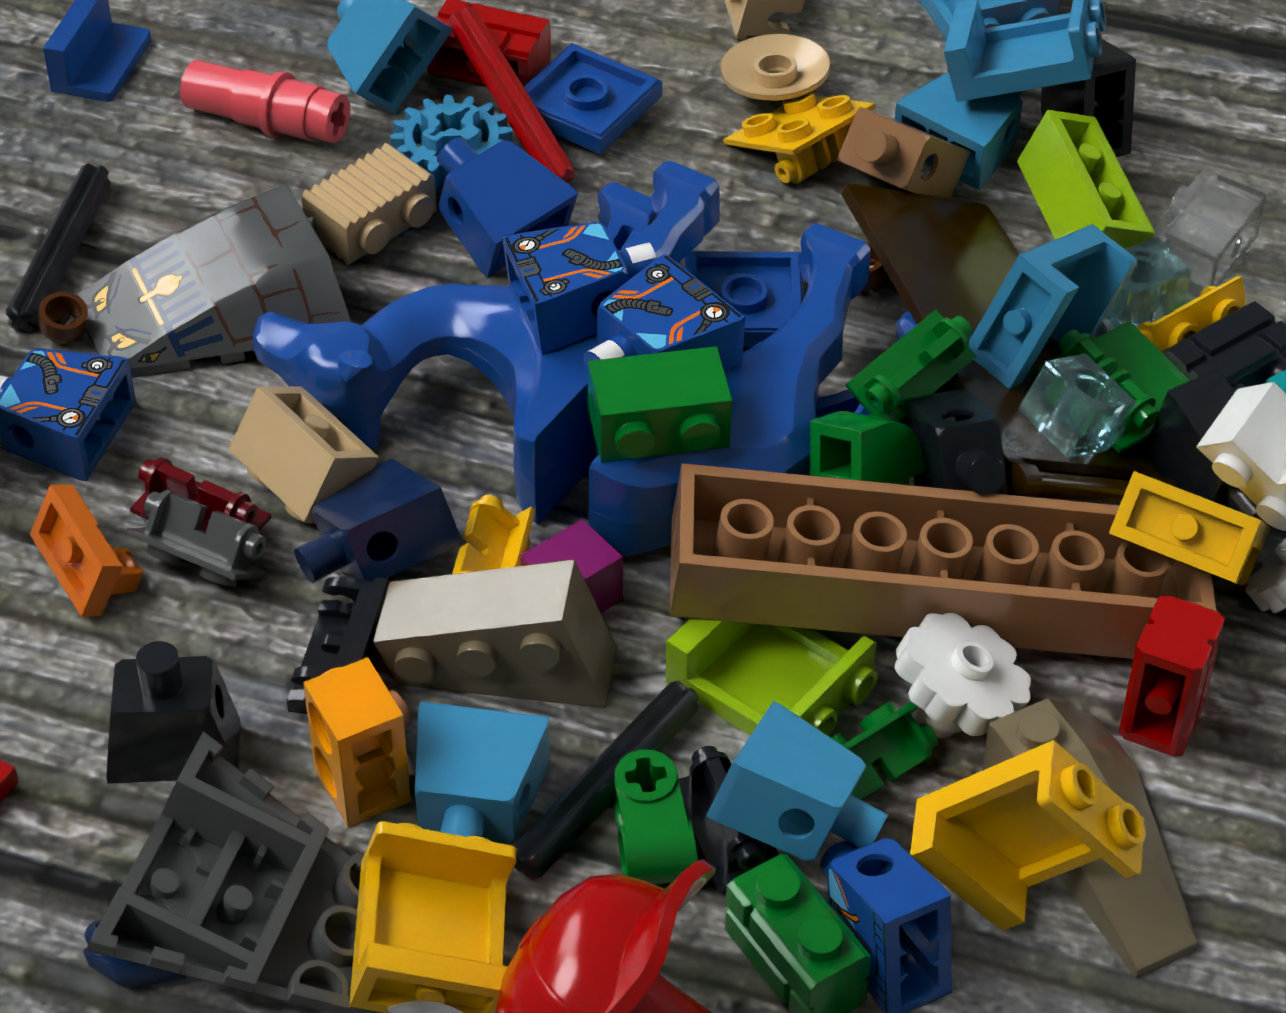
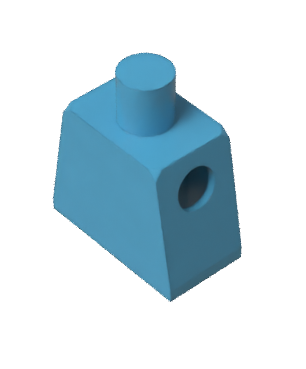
M342 0L337 8V16L340 22L329 37L327 48L355 94L395 115L453 29L450 25L406 0Z
M949 72L897 101L895 120L970 151L959 181L980 190L1018 139L1023 100L1020 97L1021 91L956 102ZM933 154L929 155L924 163L932 166Z
M420 701L418 707L415 773L418 826L423 829L464 837H484L496 843L508 844L517 840L549 768L551 760L549 717Z
M773 701L733 761L706 817L805 861L815 860L830 832L859 848L874 843L888 814L851 795L866 768L860 757L786 707Z

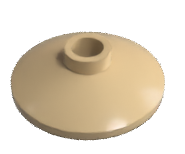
M768 34L749 38L730 48L721 60V76L724 83L734 92L758 100L778 101L805 95L822 85L830 72V59L824 48L810 39L790 34Z

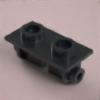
M704 746L693 753L691 758L693 763L690 767L689 776L680 778L679 783L686 816L691 820L695 840L704 860L716 868L712 879L718 892H722L727 889V885L734 878L778 856L775 847L706 817L731 767V762L728 755L718 751L716 747Z

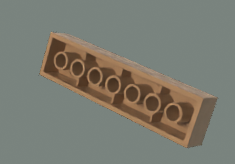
M681 464L672 513L670 616L904 638L910 628L919 627L927 614L936 613L943 615L945 613H956L963 617L971 628L977 625H985L992 628L1000 636V639L1005 640L1014 648L1133 659L1136 644L1145 625L1148 624L1149 616L1159 596L1170 595L1188 602L1197 603L1216 611L1211 573L1109 534L1119 509L1118 505L994 493L983 495L973 491Z

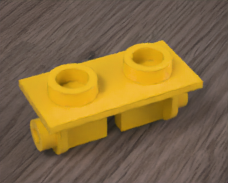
M1236 276L1218 287L1208 286L1201 291L1199 297L1153 322L1145 321L1136 328L1163 352L1246 306L1243 278Z
M485 495L479 501L474 502L470 507L463 539L468 543L459 548L452 574L520 566V555L528 551L530 547L529 534L536 509L531 506L514 516L504 508L503 501L496 496Z

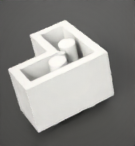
M1275 382L1239 388L1196 447L1213 463L1212 469L1222 481L1239 488L1257 505L1256 512L1263 521L1276 529L1286 531V393Z

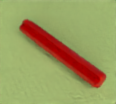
M465 7L460 12L454 13L449 19V24L453 29L452 32L503 114H506L508 123L526 152L566 183H570L575 177L573 165L474 8Z

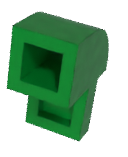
M848 411L834 412L810 420V476L909 485L910 477L925 472L921 443L914 431L903 423Z

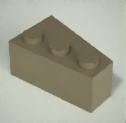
M575 559L389 582L373 640L397 685L606 708L617 646Z

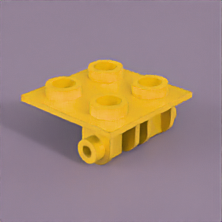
M812 91L796 98L782 100L783 106L770 113L758 114L747 118L741 124L742 129L724 138L723 142L725 145L776 152L778 163L775 164V173L778 179L783 183L792 182L798 184L818 172V169H824L829 166L830 162L838 161L839 152L859 107L874 110L876 106L875 103L850 100V97L847 95L824 97L816 96Z

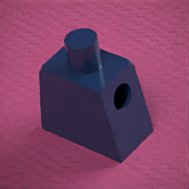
M390 459L315 505L312 509V516L320 536L295 548L294 553L302 572L311 583H315L339 569L353 578L374 581L375 577L389 578L457 547L463 541L442 488L399 462Z

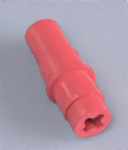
M194 60L187 66L181 80L180 96L186 108L230 118L236 123L260 128L269 137L277 138L284 134L309 141L317 139L329 143H337L342 139L349 123L350 102L345 94L326 90L320 85L298 81L289 72L277 71L274 74H269L252 69L240 70L202 60Z

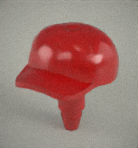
M704 859L696 861L686 868L666 889L631 876L609 874L590 876L567 890L555 900L542 917L540 916L533 923L518 945L519 949L502 979L496 1013H712L660 975L659 972L667 956L677 912L715 874L716 868Z

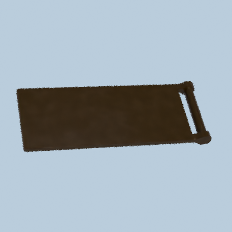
M846 183L841 195L916 324L920 323L937 309L943 318L952 320L956 316L963 317L969 322L974 333L1019 255L990 208L980 203ZM1049 337L1023 382L1011 389L1004 386L974 360L950 379L955 390L967 389L997 416L1001 430L1008 495L1120 505L1129 484L1127 480L1039 472L1038 469L1130 479L1133 471L1178 488L1173 479L1162 477L1158 473L1140 443L1118 453L1038 372L1040 366L1062 355L1063 351L1058 347V342L1052 337Z

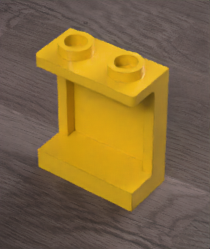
M1133 471L1109 534L1236 584L1246 585L1247 580L1252 575L1271 527L1260 519Z
M1052 740L918 798L910 855L935 878L1003 931L1025 922L1027 889L1032 885L1100 858L1126 879L1141 874L1143 842L1146 837L1144 817L1140 815L1132 804L1125 802L1098 779L1087 765L1080 763L1056 741Z
M378 822L361 861L349 1007L381 1013H496L502 979L508 966H503L506 885L516 864V847L492 842L479 836L464 837L423 829L411 823Z

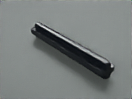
M88 163L80 168L5 310L6 315L9 317L8 325L14 330L21 328L31 332L38 327L40 303L46 296L56 292L111 185L110 180L107 178L109 171L106 167L102 165L95 167Z
M680 681L670 682L513 845L517 849L514 868L533 880L542 877L617 797L615 768L619 761L628 753L640 749L660 752L697 712V693L692 688H687Z

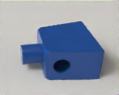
M458 137L448 142L439 152L437 162L448 173L439 202L440 212L478 268L487 278L506 266L502 237L569 225L578 192L512 141L502 140L478 155L461 137Z

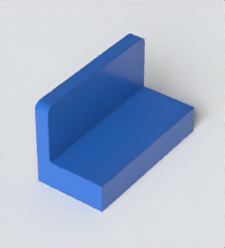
M75 0L43 47L51 92L105 102L113 101L151 42L150 30L113 23L108 0Z

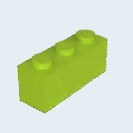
M1047 110L1017 162L1054 239L1093 224L1138 260L1154 236L1155 231L1096 117Z

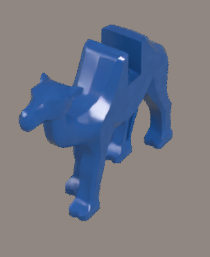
M673 161L663 162L654 171L653 186L655 192L651 197L616 182H610L598 192L599 223L604 224L617 250L649 242L654 249L656 258L666 253L679 264L682 259L703 241V237L720 222V192L717 180ZM818 223L811 224L803 233L800 240L802 254L798 260V265L802 278L808 283V289L797 313L771 336L743 352L741 365L724 372L732 397L729 448L601 462L588 411V372L584 364V354L597 346V334L552 352L542 354L510 286L444 284L426 287L393 301L375 313L362 325L347 321L308 324L292 319L285 314L268 312L258 317L253 332V347L259 362L278 374L288 386L303 387L371 450L376 449L379 444L381 433L380 417L412 368L425 359L447 354L470 362L492 381L515 416L513 466L516 497L522 511L531 506L536 509L533 521L539 525L589 471V526L619 554L631 556L671 545L672 513L682 463L810 476V420L839 411L870 416L848 389L818 398L819 385L842 360L843 331L850 301L858 296L869 283L870 247L862 240ZM909 311L895 323L897 341L917 325ZM948 380V381H947L944 385H942V386L948 385V384L950 383V380ZM941 387L933 394L939 393L941 391ZM906 417L903 418L899 423H903L906 425Z

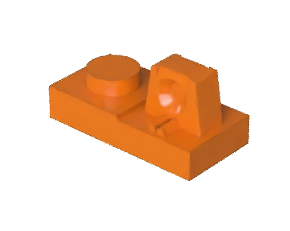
M50 484L29 535L80 616H102L110 595L135 592L144 572L132 557L129 549L113 547L112 544L106 541L98 528L99 524L73 484Z

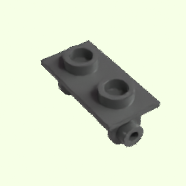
M165 490L162 493L152 492L144 504V514L149 516L147 526L127 528L125 534L147 543L146 552L155 558L171 563H183L185 559L201 566L200 575L218 584L237 586L239 580L265 577L267 572L251 565L252 560H258L262 556L266 547V537L259 534L257 526L220 511H212L207 530H201L208 506L176 494L171 490Z

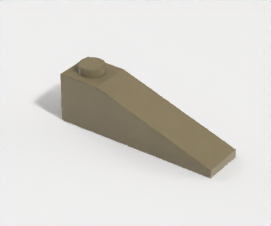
M1046 698L990 722L982 771L1054 740L1076 760L1087 765L1098 779L1125 802L1132 804L1140 815L1144 817L1146 837L1143 842L1141 874L1126 879L1100 858L1058 875L1134 977L1139 978L1196 951L1198 941L1136 764L1099 718Z

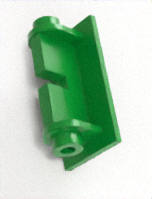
M935 309L847 382L845 386L871 417L900 422L906 417L903 399L933 394L977 357L969 348L968 339L973 335V329L963 317L956 316L952 320L943 318L938 310Z
M893 701L882 705L859 723L864 731L847 742L841 733L831 737V739L860 757L866 765L851 795L863 801L885 785L871 765L876 761L888 779L893 782L919 764L931 759L932 749L938 746V739L929 725L925 723L918 725L912 717V714L919 708L913 702L900 709L897 708Z

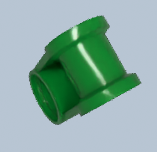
M640 749L624 756L615 768V789L617 794L615 820L618 830L623 875L642 879L654 885L672 883L691 864L698 861L694 831L690 818L686 816L677 769L673 761L664 753Z

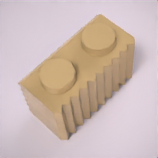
M384 143L381 149L376 148L373 154L367 153L364 159L358 158L355 165L350 163L346 170L341 168L337 175L332 173L329 180L323 178L320 185L314 184L311 190L305 189L301 196L303 212L305 216H314L316 233L324 248L329 249L331 255L335 253L339 260L343 259L346 266L367 253L376 254L380 252L390 239L410 227L417 228L423 226L431 218L432 214L437 211L435 176L388 143Z

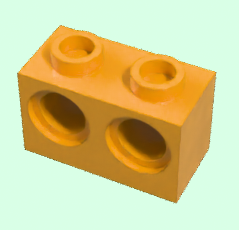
M367 657L344 667L330 669L318 677L303 682L314 769L347 827L349 828L410 803L411 795L404 717L370 659Z

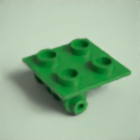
M1130 321L1095 339L1089 333L1080 334L1076 329L1067 332L1058 343V347L1063 351L1062 355L1040 366L1038 372L1118 453L1147 439L1150 436L1168 390L1190 381Z

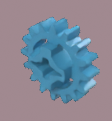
M445 95L443 103L437 105L429 98L423 99V110L419 111L415 108L407 107L404 110L405 120H394V134L390 135L391 146L435 176L436 190L439 189L441 184H444L445 178L448 175L446 170L437 162V156L442 148L451 140L461 137L478 155L502 140L513 142L512 128L508 127L506 114L494 115V104L490 102L476 107L474 105V97L468 96L462 103H454L452 95Z

